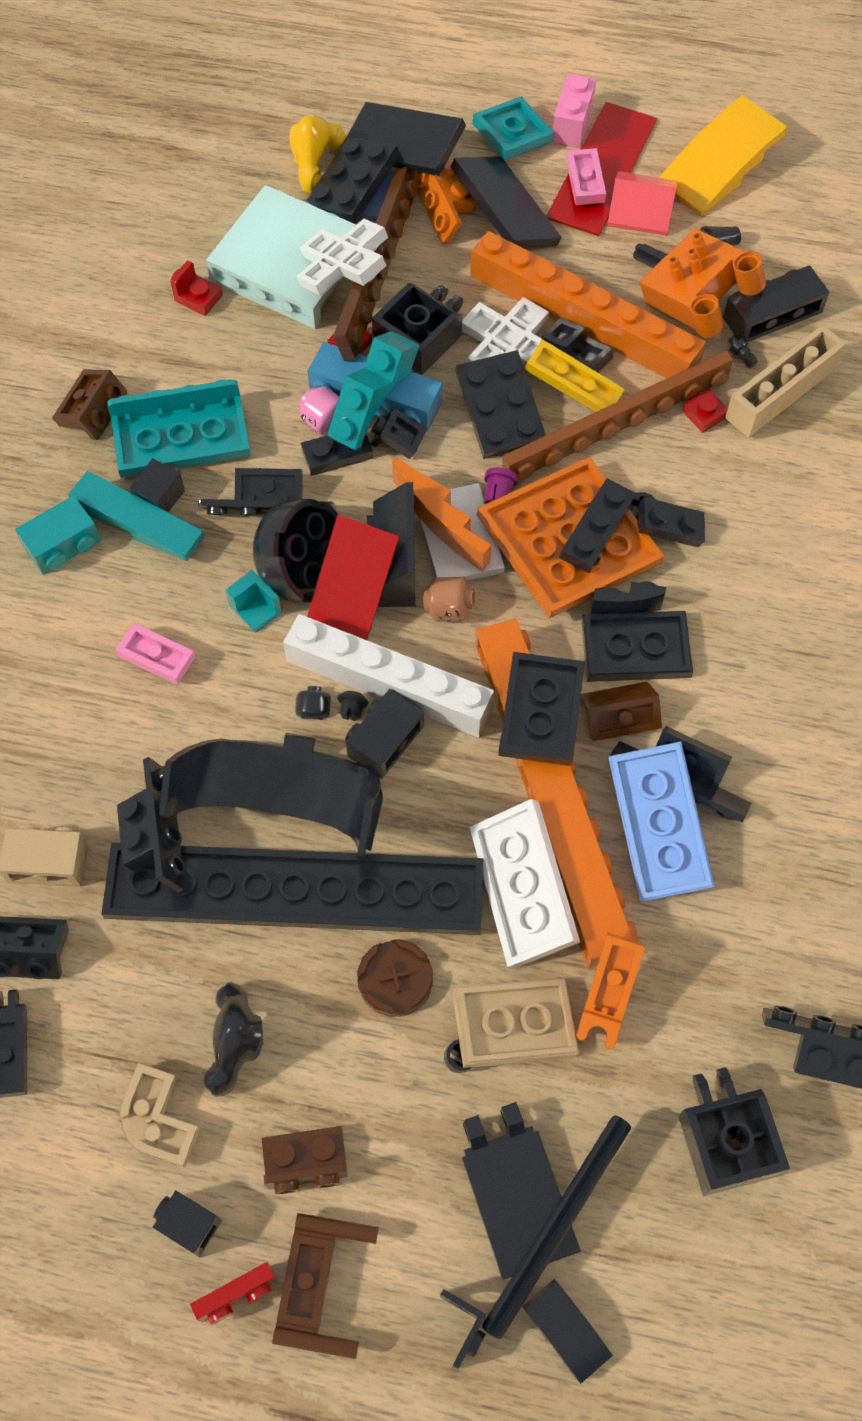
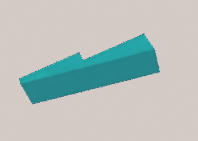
M88 470L68 494L69 497L73 495L76 497L89 516L130 532L135 541L188 561L205 537L201 529Z

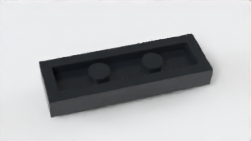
M606 478L561 550L559 558L590 574L632 505L637 493Z

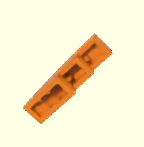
M395 458L392 461L393 482L397 487L406 482H413L414 512L448 547L483 572L490 563L491 544L470 532L471 517L451 505V491L400 459Z

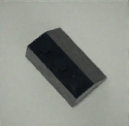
M406 482L373 501V515H367L368 525L400 536L392 560L393 564L390 566L378 607H416L413 482Z

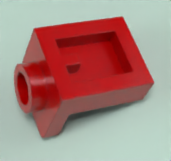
M188 260L171 277L170 283L174 300L203 316H206L223 296L222 288L196 275L194 263Z

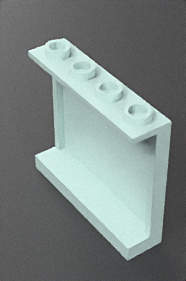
M265 185L206 259L210 282L316 329L322 321L320 308L340 280L321 296L301 287L296 276L307 268L312 261L303 257L300 247L321 229L342 238L357 224L344 220L334 213L321 210L308 202L289 196L281 190Z

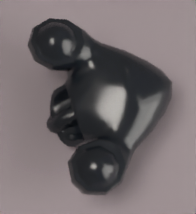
M227 982L216 994V1004L221 1010L216 1017L213 1029L215 1062L212 1063L204 1075V1085L211 1092L212 1096L215 1097L225 1096L232 1091L243 1063L258 1058L264 1044L261 1017L253 1014L248 1005L247 993L240 985L234 982Z

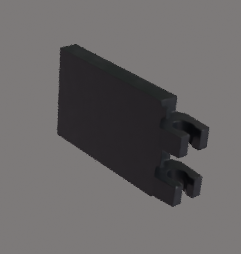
M517 1102L501 1107L500 1113L508 1135L487 1142L479 1115L463 1120V1127L470 1148L464 1150L466 1156L462 1157V1162L502 1280L513 1276L561 1199V1194L539 1132H534L532 1126L525 1128ZM572 1226L549 1263L581 1252Z

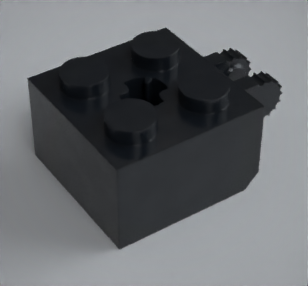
M408 283L372 317L373 339L393 331L419 344L412 369L418 374L423 375L462 336V315L458 311L462 307L464 300L456 294L444 304L443 301L447 297L448 288L443 285H439L429 294L414 283Z
M726 1067L716 1069V1079L723 1099L713 1101L704 1075H693V1084L700 1105L686 1108L678 1116L703 1197L778 1177L790 1169L762 1089L737 1095L730 1073ZM728 1134H732V1140L737 1137L740 1142V1146L735 1150L729 1147L725 1141Z

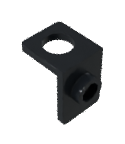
M443 1289L440 1298L476 1319L452 1366L458 1370L466 1353L473 1358L476 1355L486 1333L479 1330L486 1314Z

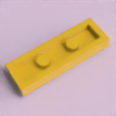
M543 339L539 342L524 370L594 412L618 402L625 390Z

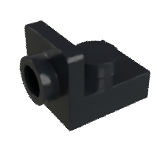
M394 408L386 417L380 415L371 429V432L375 433L370 445L376 448L381 442H384L410 459L416 453L427 429Z

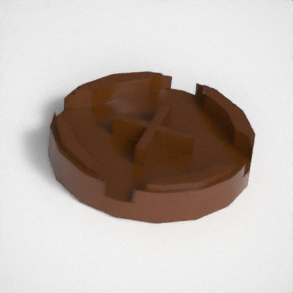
M395 939L372 946L362 957L357 970L358 989L364 1002L375 1012L388 1017L406 1016L419 1010L428 1000L433 987V970L426 953L414 943L402 939Z

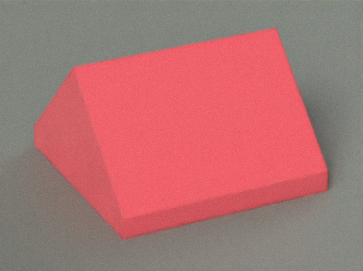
M618 171L615 178L607 226L667 236L678 181Z

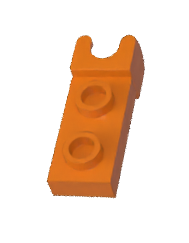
M610 932L607 933L576 1033V1037L579 1040L586 1039L592 1027L600 1026L606 1031L605 1047L609 1050L614 1049L645 950L644 943Z

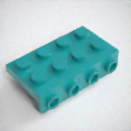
M234 379L218 380L199 385H186L181 388L155 390L138 395H124L110 399L107 402L111 416L120 478L140 475L152 458L163 464L170 463L178 469L251 456L238 382Z

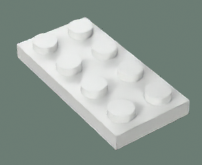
M530 799L469 827L477 857L483 858V879L507 967L515 969L580 943L539 801Z

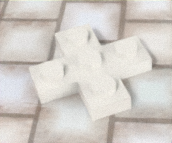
M363 219L342 238L321 229L300 247L303 257L312 261L307 268L296 276L300 286L319 296L330 290L343 276L364 286L386 267L383 256L374 252L388 238L385 228Z
M524 297L505 317L479 302L462 320V331L481 342L467 358V362L518 350L523 367L525 368L541 341V338L535 334L548 321L549 312Z

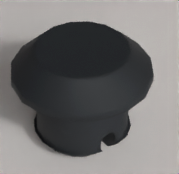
M345 691L338 695L337 698L341 703L339 713L346 720L349 719L350 715L352 721L361 718L362 708L367 707L369 704L366 697L356 691Z

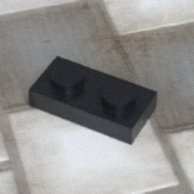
M367 434L361 447L356 450L327 435L301 443V450L311 476L373 458V450Z
M644 497L638 503V533L699 547L705 542L704 512Z

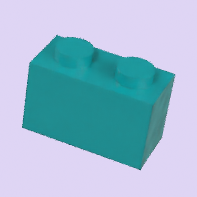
M74 495L15 528L23 548L42 575L60 568L66 561L80 553L91 550L95 544L101 541L95 523Z

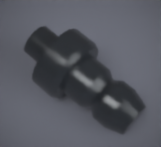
M733 335L728 340L732 345L729 351L734 356L738 355L740 359H743L746 366L752 368L758 363L756 356L748 348L749 343L744 337L739 339L736 335Z

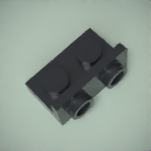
M0 916V977L60 979L62 974L60 956L69 931L67 920Z

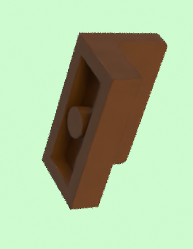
M648 682L581 694L580 701L587 710L589 736L592 741L662 728L659 694Z

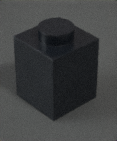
M152 458L130 486V491L139 498L169 513L185 492L181 473L174 465L170 463L163 464Z
M175 1190L171 1198L165 1196L159 1203L153 1215L156 1222L152 1228L200 1258L222 1220L214 1213Z

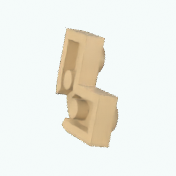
M138 1063L120 1110L124 1134L131 1145L141 1153L185 1168L198 1135L199 1127L163 1115L177 1077Z

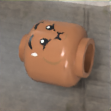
M463 577L434 578L430 586H425L423 603L425 612L430 613L431 617L437 622L463 621L467 618L469 609H475V589H469L468 583Z

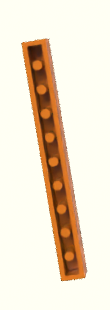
M517 618L476 629L475 646L490 689L494 690L493 698L502 724L513 652L529 654L528 650L531 649L528 633L525 629L520 630ZM515 758L529 800L539 801L587 968H595L598 965L608 932L638 941V936L633 922H627L622 910V908H625V900L621 888L613 886L609 875L613 873L609 855L607 852H601L597 841L600 839L597 822L594 818L589 819L585 808L588 806L585 789L582 785L577 786L573 775L576 774L574 759L572 766Z

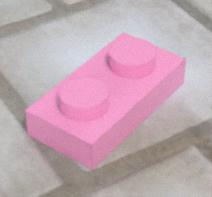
M597 148L567 151L566 161L575 205L605 203L606 190Z
M136 623L132 624L115 650L118 657L176 685L179 684L196 658L193 650Z

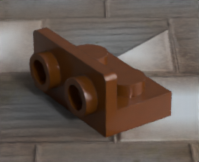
M83 369L52 419L59 427L82 428L92 440H99L111 421L107 402L110 399L127 395V390L111 370Z
M341 1126L262 1138L265 1168L264 1185L267 1189H274L275 1194L298 1192L300 1184L315 1182L316 1188L334 1187L340 1185V1178L348 1177Z

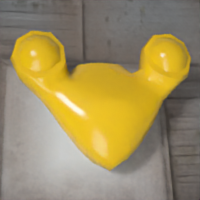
M305 115L302 117L299 123L293 124L289 134L290 147L295 157L294 163L298 166L300 187L308 195L311 194L322 177L317 163L320 161L325 148L328 147L339 151L346 139L340 124L328 123L323 118L315 115Z

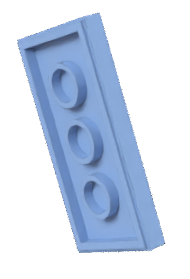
M676 742L609 756V764L640 903L714 888L682 743Z

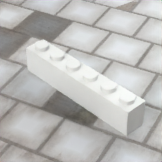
M298 614L283 642L286 660L289 663L374 697L379 696L382 698L391 689L423 710L425 717L478 738L493 709L494 690L301 614Z

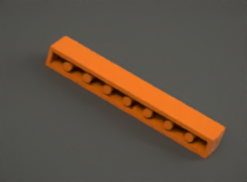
M487 231L471 250V277L517 301H520L523 297L548 311V317L556 321L562 317L585 327L588 338L611 347L613 351L665 378H669L701 363L706 341L490 231Z

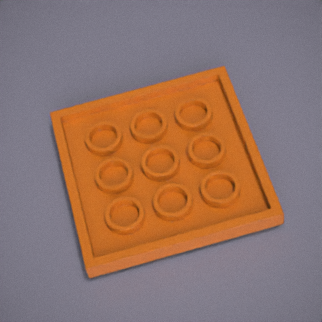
M587 457L478 507L477 517L549 619L593 598L595 588H613L662 564L665 557L649 535L638 533V520L629 509L590 574L559 558L561 550L606 480V477L591 457Z

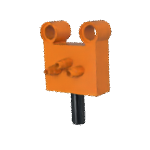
M695 228L668 254L641 243L635 246L633 253L635 260L653 268L639 282L645 303L694 328L697 335L703 338L714 337L723 330L724 322L718 301L736 283L739 292L748 296L760 293L765 288L767 282L760 254L754 251L745 252Z

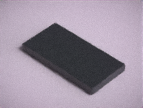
M365 102L346 139L350 136L397 145L400 156L393 167H407L411 171L440 176L466 124L463 118Z
M501 156L453 159L450 167L502 238L522 248L558 246L562 238Z

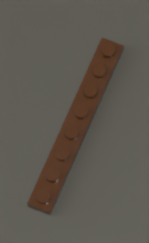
M407 167L396 168L376 220V224L385 228L388 238L374 252L383 256L386 267L364 286L353 281L333 335L344 361L356 360L360 346L364 344V335L368 324L372 321V313L376 302L380 299V291L384 280L388 277V269L391 260L395 257V249L399 238L403 235L404 224L410 216L413 199L417 196L416 182L414 179H411Z

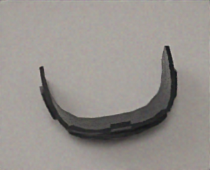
M286 733L283 745L220 738L188 746L175 753L165 762L159 816L168 818L188 809L211 806H231L271 812L331 826L351 837L358 850L357 856L365 857L366 850H372L383 802V792L380 787L379 776L371 767L363 766L345 758L314 751L316 738Z

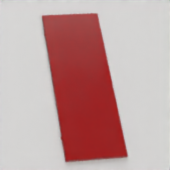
M605 102L581 150L597 148L606 190L605 203L575 205L568 173L556 198L553 199L546 217L551 221L599 236L609 217L618 171L631 173L657 121V117Z

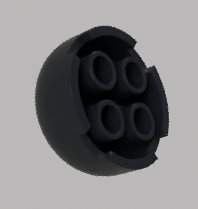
M310 498L281 502L264 515L256 529L253 540V560L256 571L262 581L284 600L299 603H311L314 592L304 593L299 589L316 588L338 515L336 510L327 502H319Z

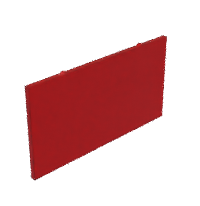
M338 514L307 617L367 640L372 630V623L390 566L393 564L392 560L400 536Z

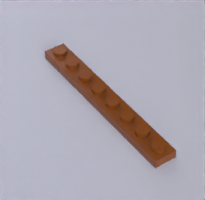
M724 351L503 456L502 468L514 471L518 475L519 480H524L531 476L533 472L545 466H553L560 462L562 458L572 453L583 452L591 444L602 439H610L619 431L629 426H637L646 418L656 413H665L679 402L691 400L699 395L700 392L724 384L729 378L733 358L727 351Z

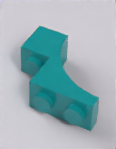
M393 331L374 337L365 368L345 376L327 436L353 450L360 448L370 423L387 395L403 378L410 375L419 344Z

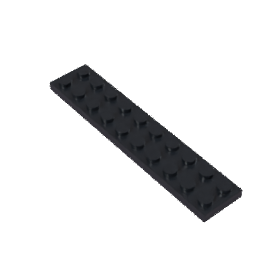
M111 843L101 913L104 919L481 935L483 858L365 854V857L357 856L358 853L181 846L182 861L186 868V873L184 874L186 890L177 893L156 879L154 859L132 871L122 864L121 843Z

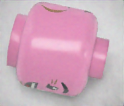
M325 386L309 389L303 395L299 404L301 419L315 432L326 436L339 396Z

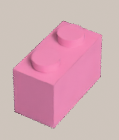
M567 74L554 114L553 131L555 135L552 143L575 148L581 147L593 109L596 79Z

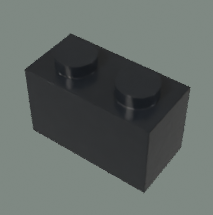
M391 689L382 698L378 696L373 700L367 710L368 715L361 724L355 723L345 738L347 756L358 764L371 767L380 779L384 778L424 727V711Z

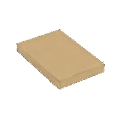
M566 978L458 986L453 988L452 995L463 1068L573 1058L580 1054Z

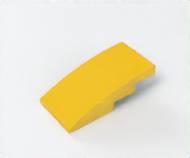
M741 95L715 117L679 153L659 178L677 180L675 198L699 216H702L741 185L743 176L763 161L765 151L785 136L787 126L744 95Z

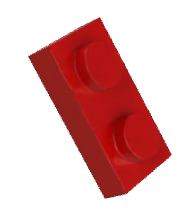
M265 1262L192 1302L190 1306L196 1320L200 1322L209 1320L210 1324L213 1325L232 1315L234 1311L231 1306L247 1298L249 1304L270 1294L272 1290L269 1285L278 1280L271 1265Z

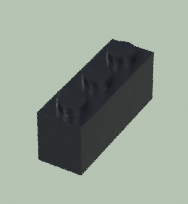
M810 265L798 270L793 269L783 276L773 280H766L765 288L758 294L747 296L739 291L733 293L727 299L723 319L734 335L739 339L744 337L750 342L822 313L829 290Z

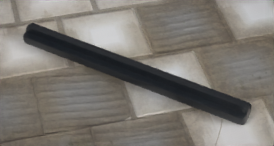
M614 1115L609 1120L483 1322V1329L494 1338L501 1339L506 1333L630 1132L631 1125L623 1118Z

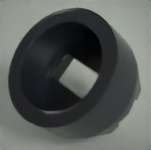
M459 1039L453 1041L444 1052L445 1065L451 1072L465 1073L472 1067L463 1068L462 1063L450 1057V1053L462 1060Z

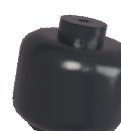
M308 686L307 690L297 693L296 715L301 717V719L323 720V718H327L330 714L331 696L326 692H322V687Z

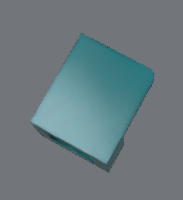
M250 570L225 590L229 607L254 632H258L282 613L279 596L253 570Z

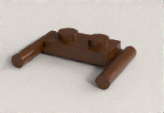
M297 1213L272 1344L351 1359L357 1358L359 1341L318 1334V1330L320 1328L330 1274L335 1237L376 1244L379 1227Z

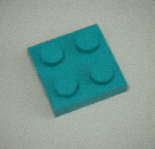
M522 96L473 114L472 124L504 160L550 144L554 139L555 132Z

